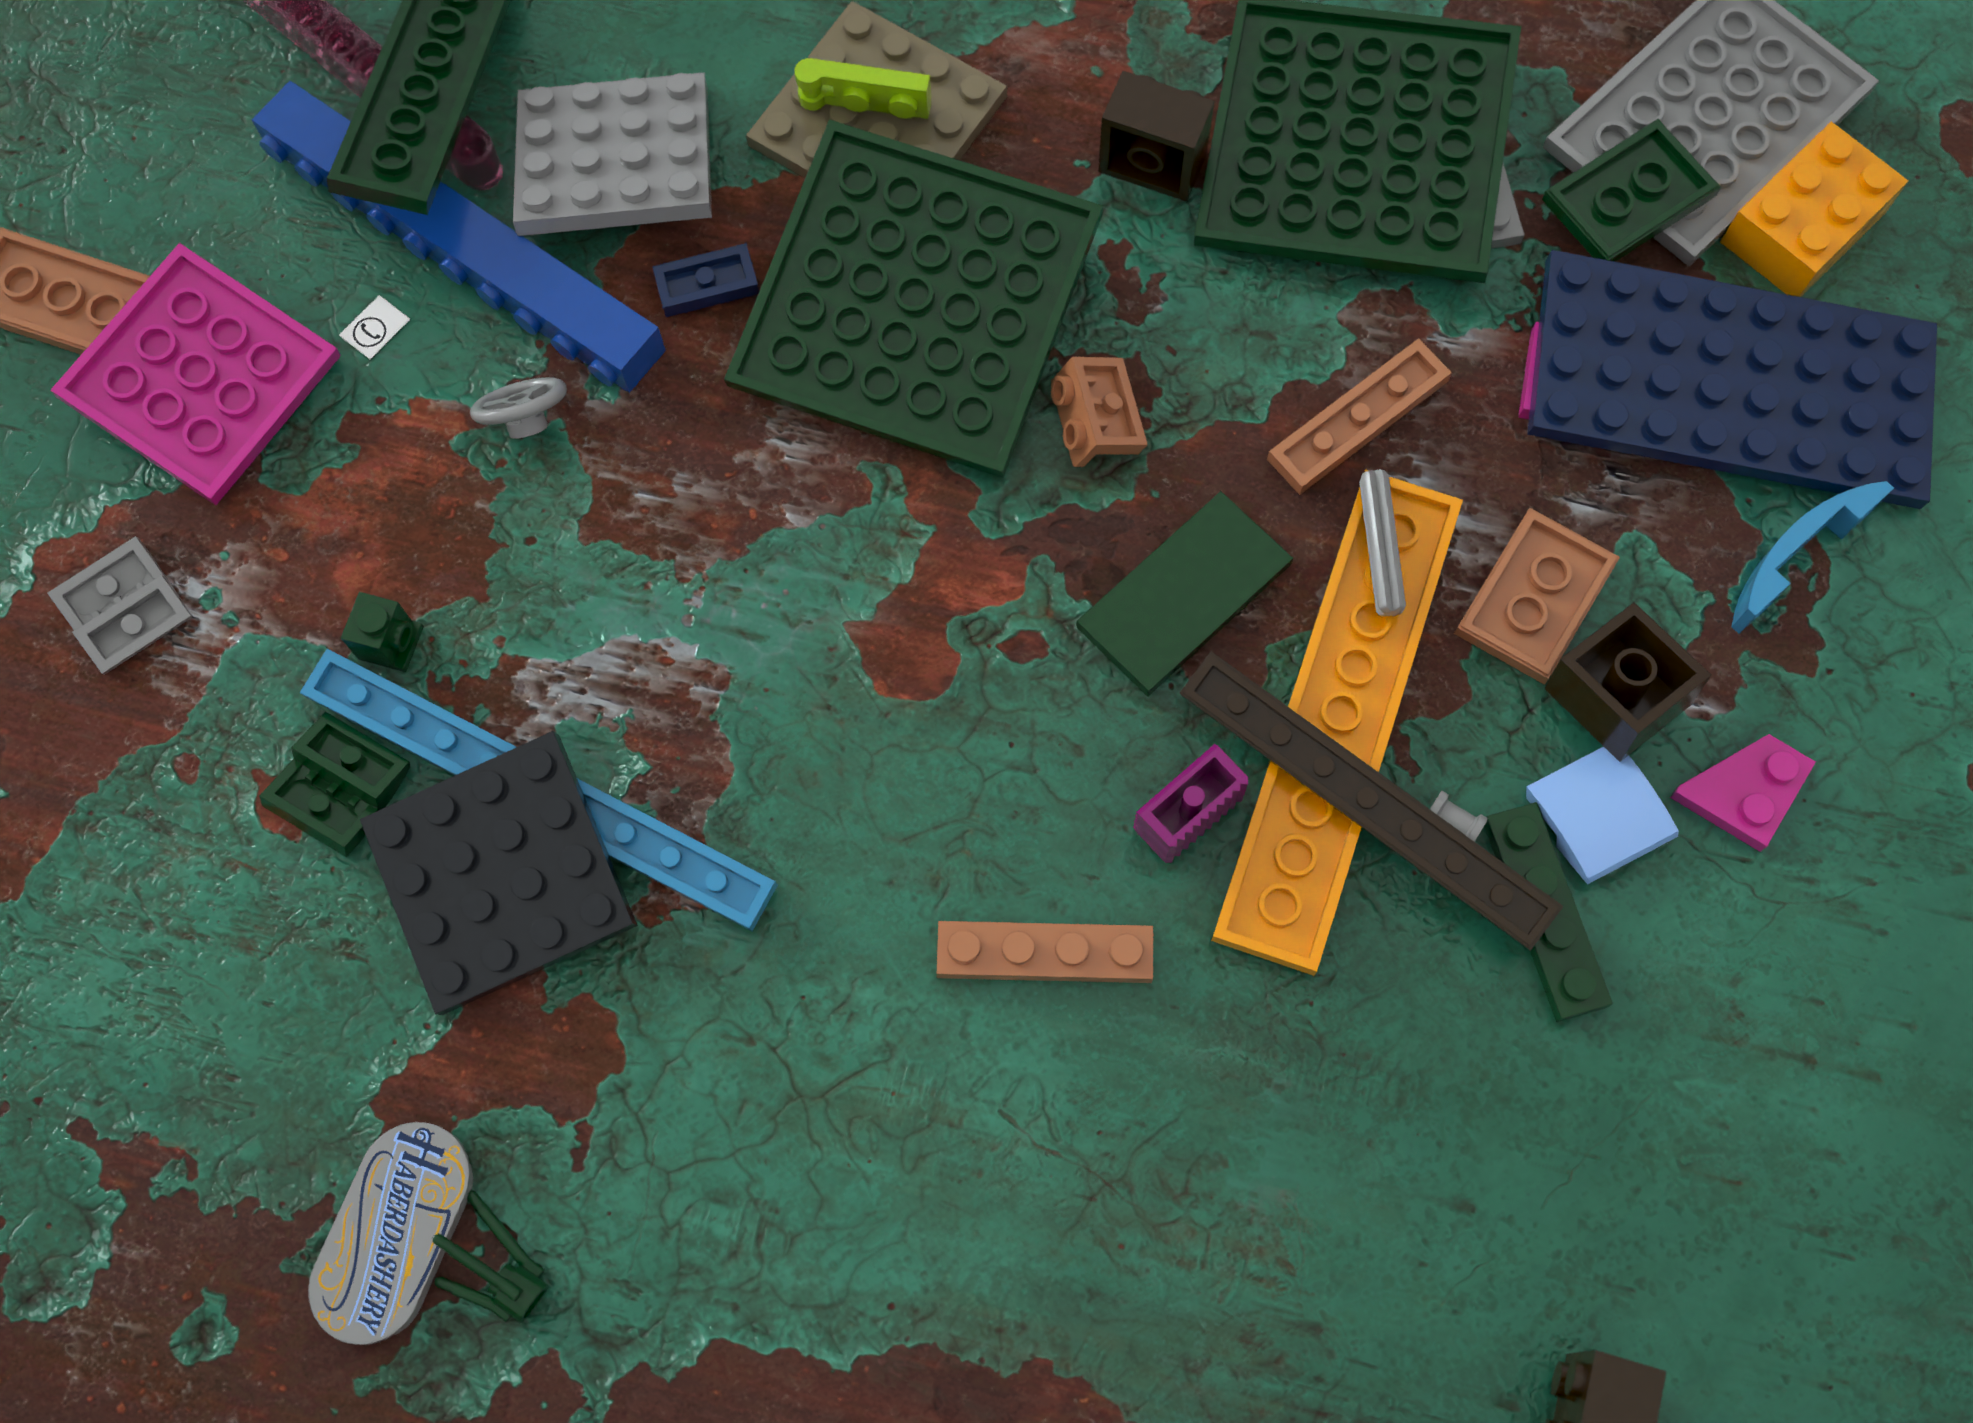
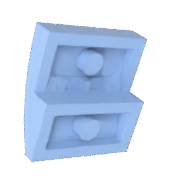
M1604 746L1526 786V799L1530 804L1537 802L1543 819L1557 835L1556 847L1587 885L1678 837L1679 830L1669 812L1631 757L1628 755L1619 762Z

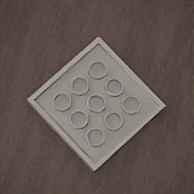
M705 72L693 74L679 73L672 76L629 78L627 80L598 83L584 82L577 85L535 87L518 90L513 224L517 236L712 218L708 93Z

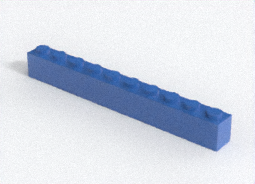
M289 81L252 119L253 124L262 137L259 144L277 162L282 163L286 159L293 164L299 175L309 184L317 187L321 183L328 188L327 176L351 121L292 81ZM442 182L439 184L428 215L331 193L346 209L353 211L355 208H358L365 213L369 222L381 233L388 236L393 232L402 238L404 245L418 258L425 260L427 257H430L436 261L442 272L453 282L462 285L465 281L474 287L478 296L493 309L499 310L502 306L511 312L514 320L528 333L536 335L540 332L549 338L552 346L562 356L571 361L577 357L586 363L589 371L600 382L609 387L615 383L630 393L666 351L659 328L525 237L517 236L516 231Z

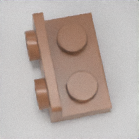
M1071 357L1052 379L1051 397L1058 409L1063 428V441L1069 450L1073 466L1084 467L1096 454H1139L1148 444L1123 358Z

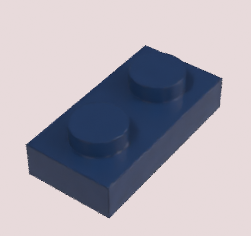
M747 243L652 266L666 317L759 294V287Z

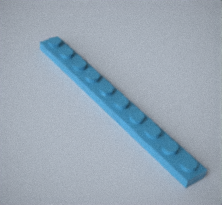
M329 649L325 650L300 691L303 696L454 776L516 748V746ZM578 779L609 857L753 932L778 886L774 880Z

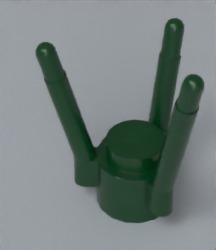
M470 1190L467 1200L519 1267L515 1268L508 1263L497 1273L442 1234H435L432 1238L433 1243L491 1284L488 1292L495 1298L442 1276L436 1277L434 1284L436 1287L450 1292L452 1295L492 1311L505 1322H508L512 1317L519 1323H522L533 1312L549 1287L547 1283L540 1279L545 1269L530 1259L488 1205L483 1202L474 1190Z

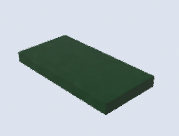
M1220 491L1077 620L1076 628L1145 695L1150 696L1292 564L1293 557Z

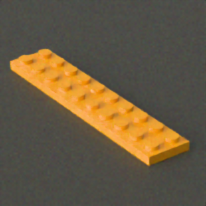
M1389 477L1406 601L1405 609L1402 614L1383 617L1376 612L1359 487L1288 704L1290 709L1377 772H1379L1463 502V499ZM1271 761L1269 762L1211 941L1314 976L1320 964L1361 827Z

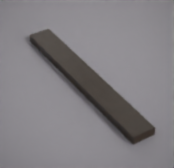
M1212 651L1181 690L1180 695L1528 950L1534 947L1564 907Z

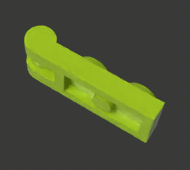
M814 58L803 59L795 66L799 102L807 110H818L826 104L845 107L855 112L868 110L889 113L903 119L912 117L929 118L932 104L930 75Z

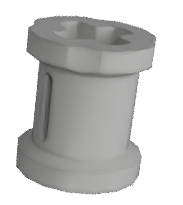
M1441 790L1430 810L1475 842L1488 818L1482 814L1475 817L1450 802L1448 800L1449 794Z

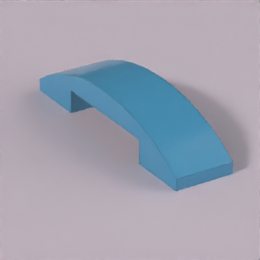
M1887 481L1850 489L1822 502L1797 520L1780 537L1753 570L1739 596L1734 611L1732 628L1740 634L1784 592L1791 583L1778 570L1825 526L1842 540L1885 499L1894 487Z

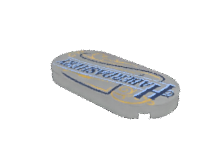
M424 1122L402 1124L382 1134L366 1152L316 1260L309 1280V1303L313 1315L322 1329L332 1337L350 1344L370 1345L397 1335L407 1328L417 1316L445 1254V1251L433 1243L432 1238L435 1234H442L451 1240L468 1202V1194L473 1186L472 1166L469 1163L466 1150L460 1140L449 1131L437 1125Z

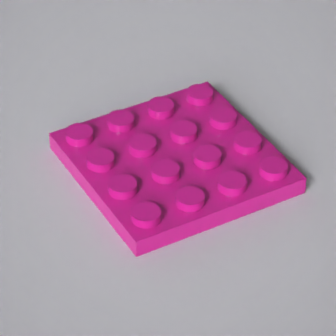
M179 243L52 387L51 392L59 400L216 506L341 355L335 346Z

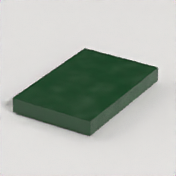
M1656 119L1545 190L1542 201L1593 258L1616 262L1716 197L1721 186L1659 119Z

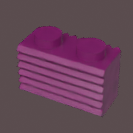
M1214 744L1136 812L1133 828L1165 863H1172L1174 856H1180L1182 849H1188L1190 842L1196 843L1197 836H1203L1205 829H1211L1213 822H1219L1221 815L1226 816L1228 809H1234L1236 802H1242L1248 786V776L1219 746Z

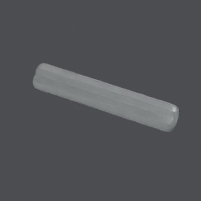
M1369 470L1362 473L1359 483L1377 614L1380 616H1396L1403 613L1406 601L1389 474L1385 470Z

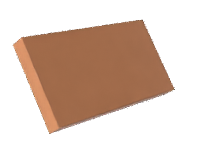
M0 227V328L81 355L150 276Z

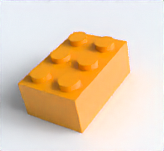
M1831 121L1738 211L1720 242L1783 293L1802 297L1888 211L1909 180Z

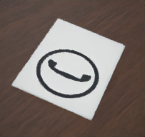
M379 295L339 336L368 359H371L410 318Z

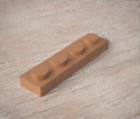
M1418 338L1272 448L1268 453L1267 460L1294 490L1301 495L1449 381L1452 372Z
M938 921L937 978L1152 983L1153 926Z

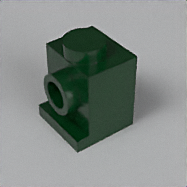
M359 592L340 639L358 660L406 672L424 626L420 622L412 621L398 602Z

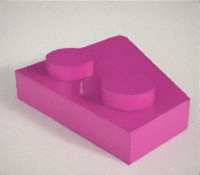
M1768 734L1679 785L1673 791L1670 798L1761 852L1768 846L1816 761Z

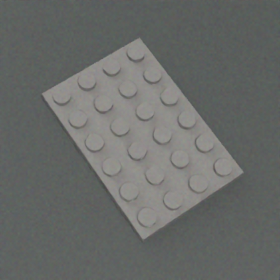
M1696 0L1547 136L1543 148L1574 173L1651 122L1659 119L1721 186L1716 197L1653 237L1690 267L1727 231L1738 211L1831 121L1838 125L1872 93L1879 80L1775 0Z

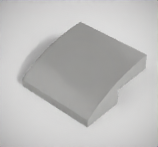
M136 536L47 593L74 631L72 633L104 675L192 618L191 613L142 541Z

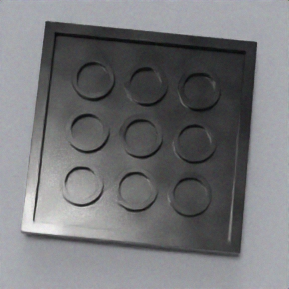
M554 731L360 819L436 1015L447 1014L638 926L561 738Z

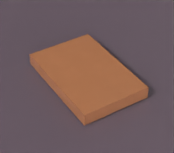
M1529 508L1454 634L1545 685L1620 557Z

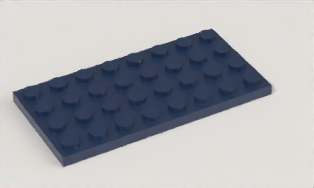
M1551 250L1545 262L1527 435L1838 494L1859 486L1887 481L1894 489L1882 502L1921 509L1930 502L1937 323Z

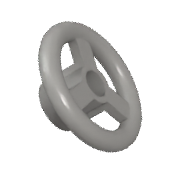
M553 377L534 378L516 382L494 390L478 399L470 409V416L479 424L496 425L505 423L510 438L518 439L532 436L548 427L543 411L555 406L565 397L567 386L562 380Z

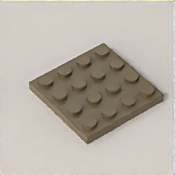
M851 1L807 58L930 75L932 104L929 118L912 117L903 119L889 113L868 110L855 112L845 107L826 104L821 109L810 111L802 107L799 102L798 85L794 73L746 134V139L749 147L803 178H806L829 119L960 160L1007 98V86Z

